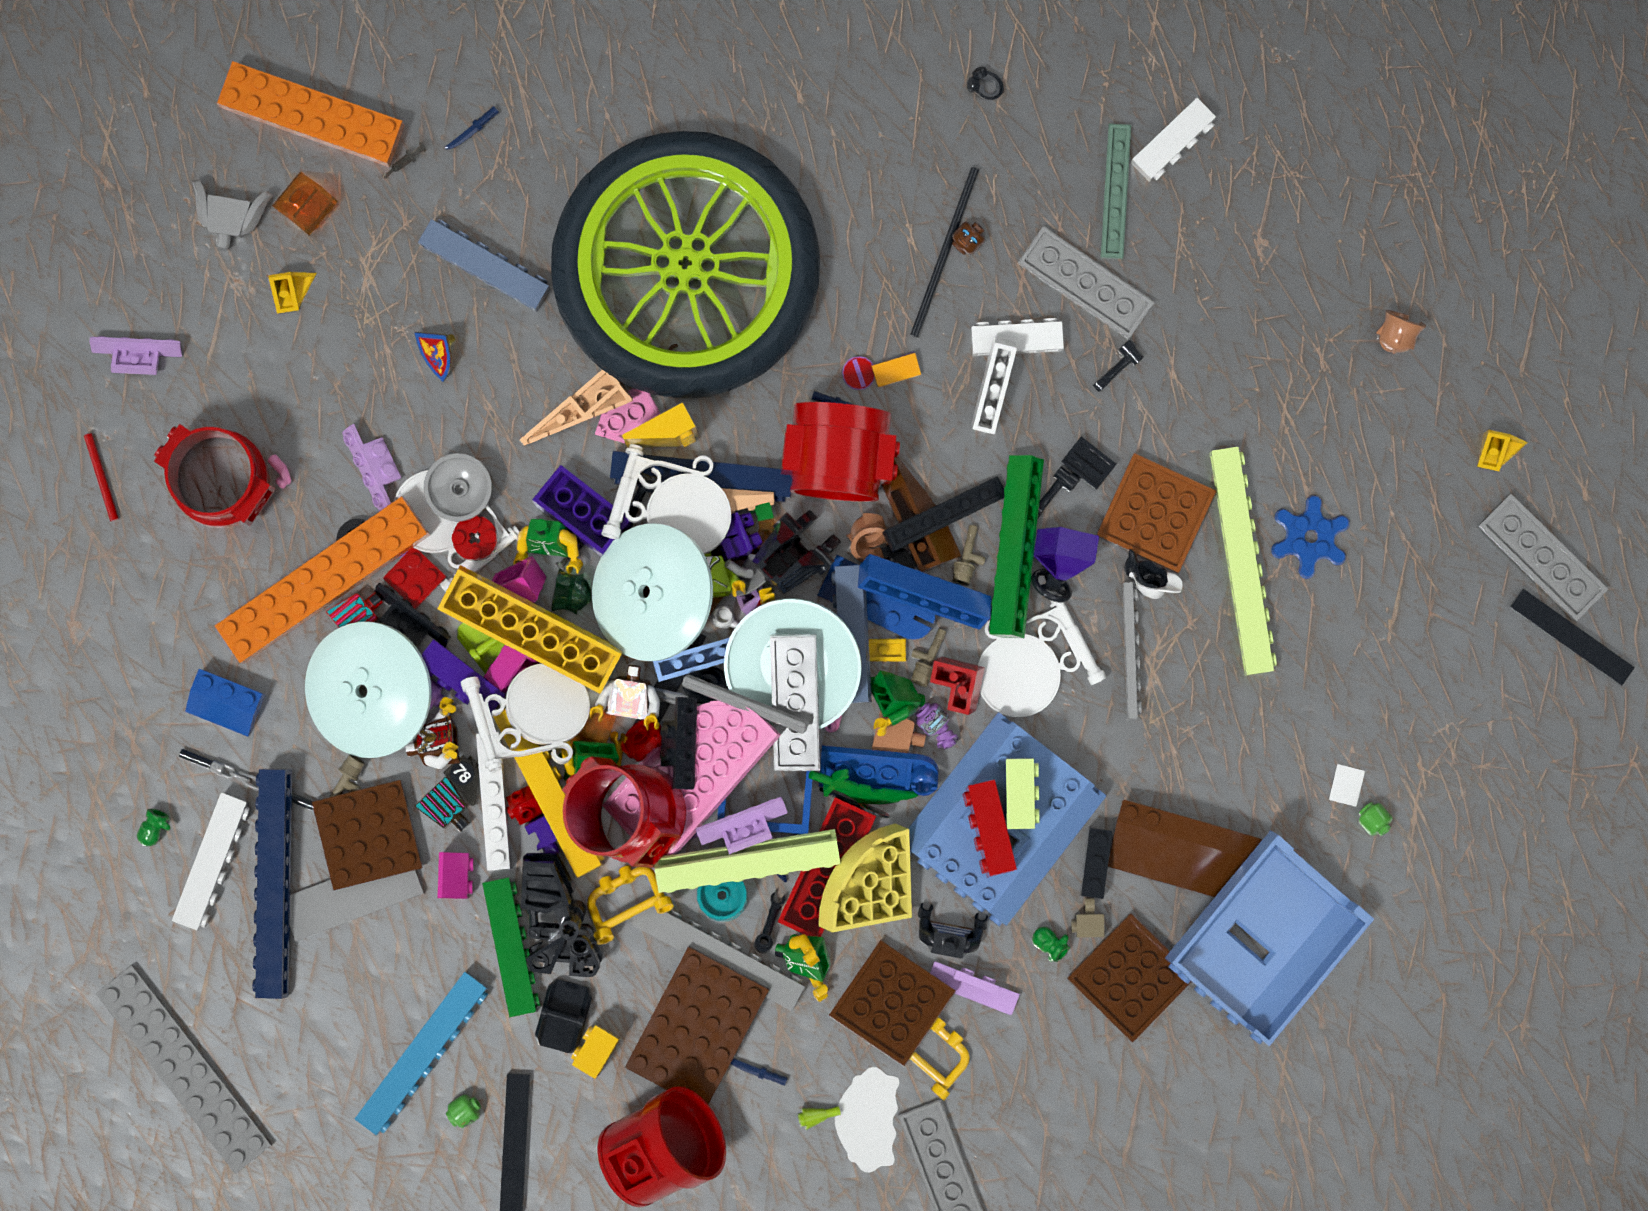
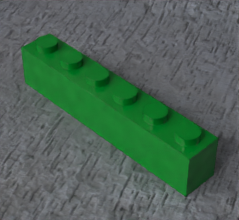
M511 877L484 882L482 885L509 1018L538 1012L537 1007L541 1006L538 993L534 994L532 986L536 984L535 974L529 971L526 957L530 955L529 948L525 949L523 941L527 939L525 926H520L519 917H522L520 903L516 904L514 895L518 894L516 882H511Z

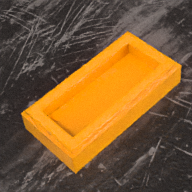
M915 352L871 365L877 387L921 375Z

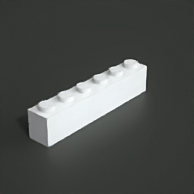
M476 734L487 871L512 869L504 765L502 764V769L495 772H489L485 768L488 758L480 735Z
M225 793L220 794L172 918L173 922L200 931L202 927H206L210 917L207 914L210 906H214L218 897L215 891L218 884L222 885L226 876V872L223 870L226 863L230 864L234 855L232 850L233 844L238 842L243 831L240 829L243 820L246 821L250 814L249 802Z

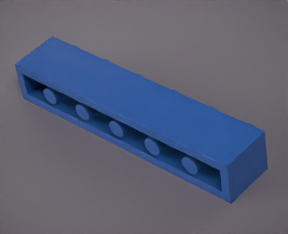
M869 554L859 565L858 588L978 630L990 619L992 596Z

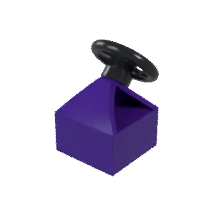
M1063 527L1037 529L1034 557L1046 569L1036 570L1031 576V582L1036 591L1053 602L1064 603L1069 601L1072 597V589L1066 580L1095 563L1099 536ZM1039 576L1045 577V584L1040 585L1038 581ZM1050 590V591H1052V592H1057L1058 594H1060V595H1062V596H1057V595L1051 594V593L1048 592V591Z

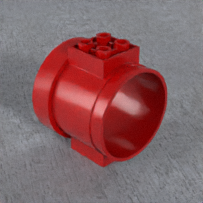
M801 402L794 404L792 424H787L785 429L781 474L792 475L790 492L807 497L838 501H878L880 484L890 485L892 480H895L897 477L898 464H894V457L897 458L899 455L900 442L896 441V435H890L892 414L881 409L842 403Z
M181 424L178 427L174 426L167 435V438H169L164 446L161 445L156 450L154 462L164 468L166 486L180 509L193 520L209 527L228 528L242 523L251 526L276 490L270 485L268 464L259 448L249 439L234 431L218 427H202L190 431ZM222 437L239 442L248 455L251 468L250 481L243 496L234 505L219 512L205 513L193 510L183 499L178 484L179 468L184 456L193 446L206 439Z
M591 756L581 763L579 771L567 779L566 785L562 789L566 794L563 802V821L566 831L571 840L587 853L610 856L615 860L629 863L633 867L653 868L663 856L667 855L676 846L682 836L686 822L684 796L681 789H673V778L659 768L639 764H628L619 767L612 759ZM625 775L632 782L638 793L641 808L640 819L632 837L624 845L614 849L604 834L601 810L605 795L611 785L620 776Z
M672 1087L649 1099L643 1108L607 1125L600 1133L597 1153L600 1168L610 1188L624 1202L640 1208L647 1207L683 1188H696L716 1178L722 1172L725 1165L726 1142L721 1125L706 1101L688 1088Z

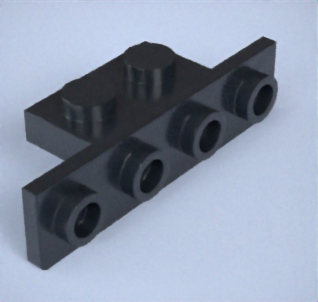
M381 583L376 585L374 592L390 605L378 623L388 625L400 631L416 647L428 634L446 648L451 636L445 628L436 626L425 613H419L415 610L408 600L401 599L395 595L391 587Z
M675 697V720L662 721L660 731L662 737L660 751L661 766L673 767V789H694L696 698Z

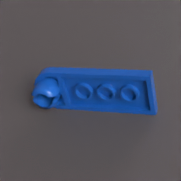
M836 555L835 562L831 565L817 594L832 603L833 595H836V585H832L831 578L832 572H835V567L858 565L840 555ZM866 591L869 621L911 640L921 639L933 630V628L914 620V617L916 615L932 624H936L935 614Z
M822 745L820 769L822 774L831 776L836 771L848 769L849 778L847 780L857 784L870 785L873 789L888 788L914 791L921 796H928L937 790L938 765L932 758L926 755ZM819 782L818 787H823V783Z

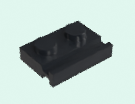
M1082 436L1060 462L1095 490L1098 489L1116 466L1114 461Z

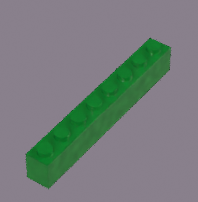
M1009 455L997 569L994 578L992 614L989 622V634L1000 638H1025L1044 459L1032 455Z

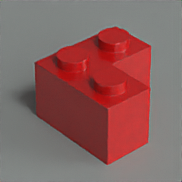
M946 657L934 660L930 683L951 688L947 710L966 715L976 711L985 667Z

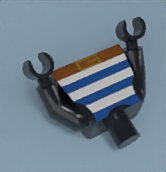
M921 903L918 911V917L920 918L919 939L928 946L931 953L961 959L967 953L978 950L984 933L982 930L987 928L988 915H986V919L979 920V913H976L974 929L930 921L929 919L934 907L930 904L929 910H925L923 903Z

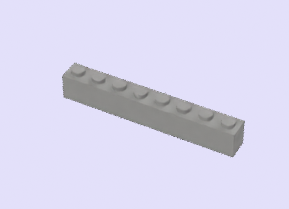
M653 906L635 915L631 925L683 953L690 946L769 988L766 995L767 998L791 1011L805 987L801 984L802 979L793 974L790 977L781 974L783 969L772 963L769 967L761 963L763 958L753 953H750L749 956L742 953V947L733 942H730L729 945L721 941L722 936L712 931L709 934L701 931L702 926L690 920L689 924L681 920L682 915L673 910H670L669 913L658 914Z

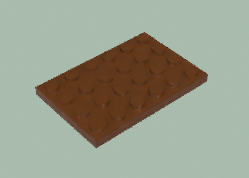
M688 946L625 1068L666 1090L672 1087L688 1088L702 1097L709 1105L763 1003L769 988Z

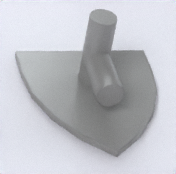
M753 554L747 556L742 567L731 560H727L725 563V567L737 574L740 581L745 583L746 594L751 593L766 582V578L752 562L756 556ZM736 591L737 596L744 595L742 591Z

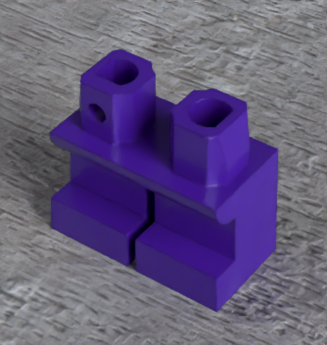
M736 512L731 515L728 533L719 545L725 562L727 560L734 562L751 554L752 550L762 545L758 532L747 536L745 531L746 528L754 526L751 513L739 515Z
M544 814L525 823L524 827L528 835L535 832L539 839L537 851L542 849L544 853H560V849L555 842L557 839Z

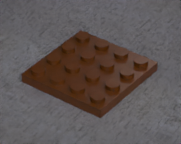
M401 780L312 802L333 891L423 868Z
M1131 913L1067 977L1132 1043L1189 985L1168 967L1170 963L1165 957L1170 951Z
M880 940L830 1012L829 1017L905 1067L956 993V990Z

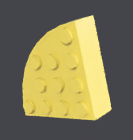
M896 823L881 827L865 835L850 847L840 859V864L836 865L830 874L824 889L819 910V927L830 932H837L912 918L910 838L908 828Z

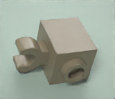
M1084 898L1085 914H1076L1075 919H1071V932L1076 933L1077 938L1104 937V914L1094 913V898Z

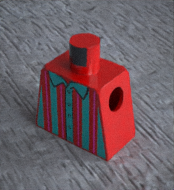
M375 592L365 600L359 593H356L329 608L326 613L339 628L356 622H377L379 617L375 614L374 610L383 601Z

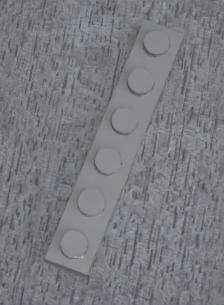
M1127 582L1122 584L1127 720H1136L1142 711L1141 701H1137V692H1141L1140 678H1136V669H1140L1139 655L1135 656V646H1139V633H1135L1134 624H1138V610H1134V601H1137L1138 594L1137 588H1133V582Z

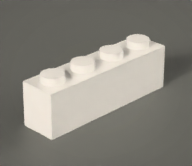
M1196 98L1132 159L1131 164L1149 182L1153 178L1157 181L1165 174L1166 170L1164 168L1169 163L1174 165L1182 157L1180 153L1186 147L1190 150L1199 141L1196 137L1202 132L1207 134L1215 126L1213 121L1216 116Z
M1056 318L1043 319V323H1034L1032 319L1021 320V324H1012V321H999L998 325L989 326V322L975 323L976 326L971 327L972 356L989 355L993 337L1016 342V354L1059 352L1064 349L1062 322H1057Z
M993 337L971 422L972 429L995 434L1017 350L1016 342Z

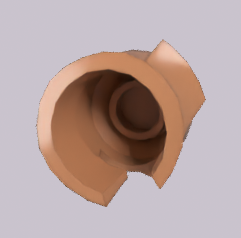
M1386 310L1385 322L1376 333L1380 335L1379 339L1382 348L1394 355L1398 352L1414 350L1417 336L1426 328V325L1423 322L1418 324L1408 321L1410 317L1408 315Z
M863 513V516L853 523L850 534L846 535L851 541V553L858 561L863 562L869 554L884 559L880 547L870 549L886 541L882 533L886 530L882 516L873 513Z

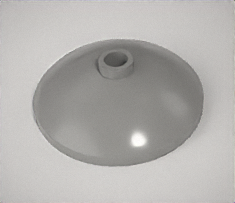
M449 454L438 459L429 468L424 480V496L427 504L438 516L449 521L461 522L476 517L485 509L492 493V482L487 469L479 460L466 454ZM457 486H463L462 493H456Z

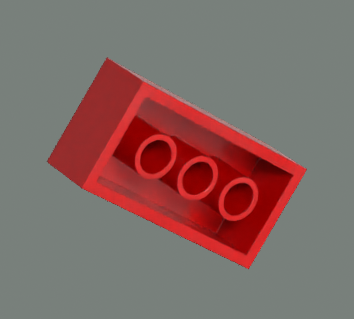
M995 779L967 786L965 788L966 792L962 795L965 807L969 806L971 810L968 820L970 828L975 829L977 835L973 840L976 852L980 851L982 859L979 861L981 873H986L987 878L1014 872L1017 870Z

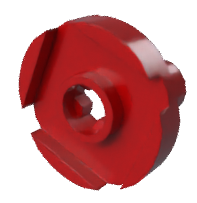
M481 516L458 522L451 537L456 552L462 558L469 561L487 559L494 553L498 543L495 526L488 519ZM472 533H480L479 539L481 541L478 544L476 542L472 544L469 542Z
M644 720L634 724L625 734L627 740L625 743L623 741L621 743L622 751L629 758L635 759L637 762L642 761L654 748L661 746L662 737L660 731L662 726L660 723L657 730L654 727L655 722L649 724L648 730L644 725Z

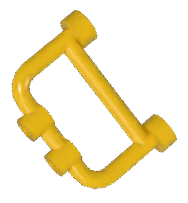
M630 865L619 869V877L612 880L611 876H605L599 880L600 886L590 893L587 900V907L597 930L594 933V938L598 945L607 944L614 939L611 931L612 927L653 906L658 914H663L673 909L674 905L671 897L665 896L664 892L659 893L653 869L645 867L632 869ZM640 875L647 876L654 896L603 922L596 906V900L604 894L613 893L617 887L623 884L634 882L636 877Z
M938 1018L931 1030L960 1054V1062L945 1078L916 1052L910 1060L936 1081L931 1090L945 1101L950 1095L947 1090L967 1068L970 1056L966 1047L961 1043L964 1039L954 1030L950 1034L944 1029L946 1023Z

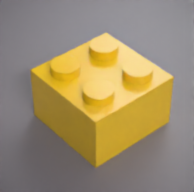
M596 1024L594 1027L590 1026L583 1036V1039L586 1040L582 1047L577 1046L571 1056V1059L574 1060L572 1066L594 1079L599 1076L621 1039L599 1024Z

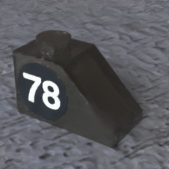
M463 754L460 757V763L452 764L443 773L466 800L475 807L478 805L480 776L477 769L479 764L471 755L467 758Z

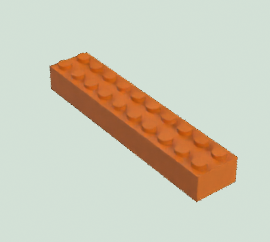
M401 496L215 625V628L239 663L245 664L425 540L430 534L406 498Z

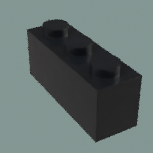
M1088 828L1079 896L1104 899L1112 831Z

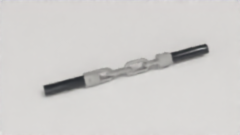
M181 749L180 758L210 769V772L225 778L232 779L237 777L242 779L247 787L259 791V787L248 783L250 782L249 778L256 780V776L247 775L244 777L237 774L236 770L229 765L216 760L212 761ZM224 768L232 770V772H229L230 775L223 773ZM292 793V803L313 810L312 802L314 801Z

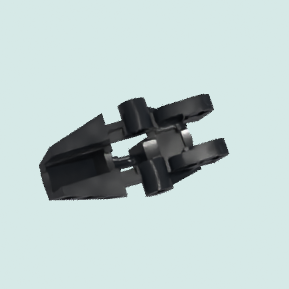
M811 510L804 513L797 520L788 512L785 513L773 525L775 529L752 560L766 580L783 594L816 573L822 575L835 562L830 554L841 543L835 534L831 535L821 546L818 545L814 550L810 549L808 551L800 542L802 540L800 536L818 519Z
M526 853L523 856L521 908L527 909V914H529L528 936L532 939H540L530 947L531 954L526 957V961L531 972L551 974L556 962L569 963V976L593 977L600 968L604 951L594 938L595 931L593 927L582 923L587 910L586 905L580 900H574L572 893H574L576 885L558 853ZM554 911L558 923L538 922V913L547 914ZM580 930H587L590 933V938L588 939L585 935H579ZM534 958L535 962H543L545 964L542 967H536L532 963V959ZM585 966H593V970H590L589 967L585 968Z

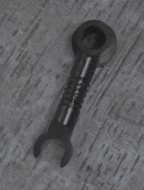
M1129 339L1117 350L1123 358L1093 384L1098 392L1105 388L1130 363L1135 366L1144 358L1132 339Z
M1061 466L1053 476L1056 481L1039 502L1038 518L1061 488L1071 492L1081 478L1075 473L1071 474Z
M644 472L640 474L648 484H653L658 479L655 475L650 476ZM637 480L636 484L639 486L632 503L633 501L641 503L645 493L653 494L656 488L647 489ZM631 503L628 512L631 517L636 518L639 507L633 506Z
M775 892L772 893L770 898L771 907L762 934L758 935L754 942L756 951L763 954L769 952L772 948L771 933L779 909L785 902L784 895L782 901L776 903L773 899ZM765 939L768 943L763 945L760 940Z

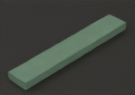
M1108 124L1100 258L1123 260L1131 138V125Z

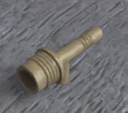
M969 525L961 562H954L952 581L957 584L970 585L973 571L976 568L970 562L982 566L985 562V557L972 554L978 529L974 525Z
M938 629L928 653L917 649L913 650L911 656L924 661L923 663H915L911 677L913 683L922 687L928 686L933 669L931 666L947 633L946 631Z
M349 754L347 759L344 760L342 766L338 768L343 775L330 797L341 795L344 789L350 792L361 789L360 786L350 781V779L356 781L359 779L358 776L365 764L361 759Z

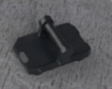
M555 979L548 985L535 1032L538 1045L570 1054L575 1051L580 1044L592 1000L589 987L560 979Z

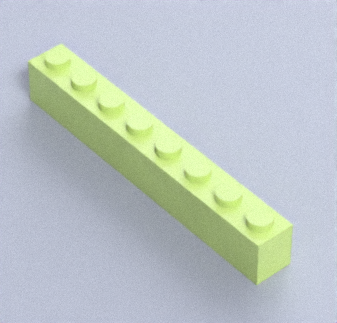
M833 829L769 839L729 854L725 846L663 856L656 863L654 869L659 893H671L680 889H695L705 885L715 886L730 881L740 882L749 878H764L768 875H785L789 872L809 871L819 867L830 868L840 864L836 832Z

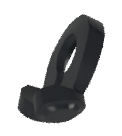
M986 67L976 68L972 72L973 77H970L967 81L968 91L976 93L986 100H995L1004 91L1002 80L995 73L987 71ZM979 79H983L986 82L989 80L993 81L996 85L995 91L992 94L987 93L984 86L980 84Z

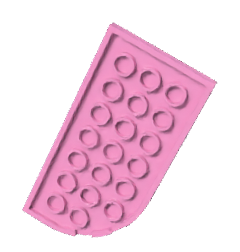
M710 701L709 703L697 706L694 789H681L686 804L685 827L676 846L665 856L678 854L696 833V828L701 827L781 736L766 719L750 708L746 707L749 710L746 711L720 701ZM661 746L654 748L639 762V765L659 768L673 778V767L661 766ZM626 777L602 806L632 837L639 823L641 808L636 788Z

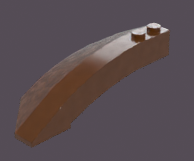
M1123 799L1116 823L1108 867L1216 897L1263 839ZM1294 849V850H1293V851H1295L1301 858H1303V854H1304L1303 851H1300V850H1297V849Z

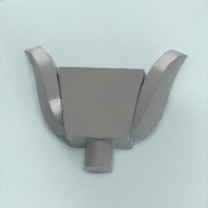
M200 180L191 181L195 192L198 219L201 225L207 228L208 232L218 234L216 247L229 249L231 236L242 238L243 235L249 234L255 229L268 202L274 196L270 192L265 191L252 203L208 195L204 184Z

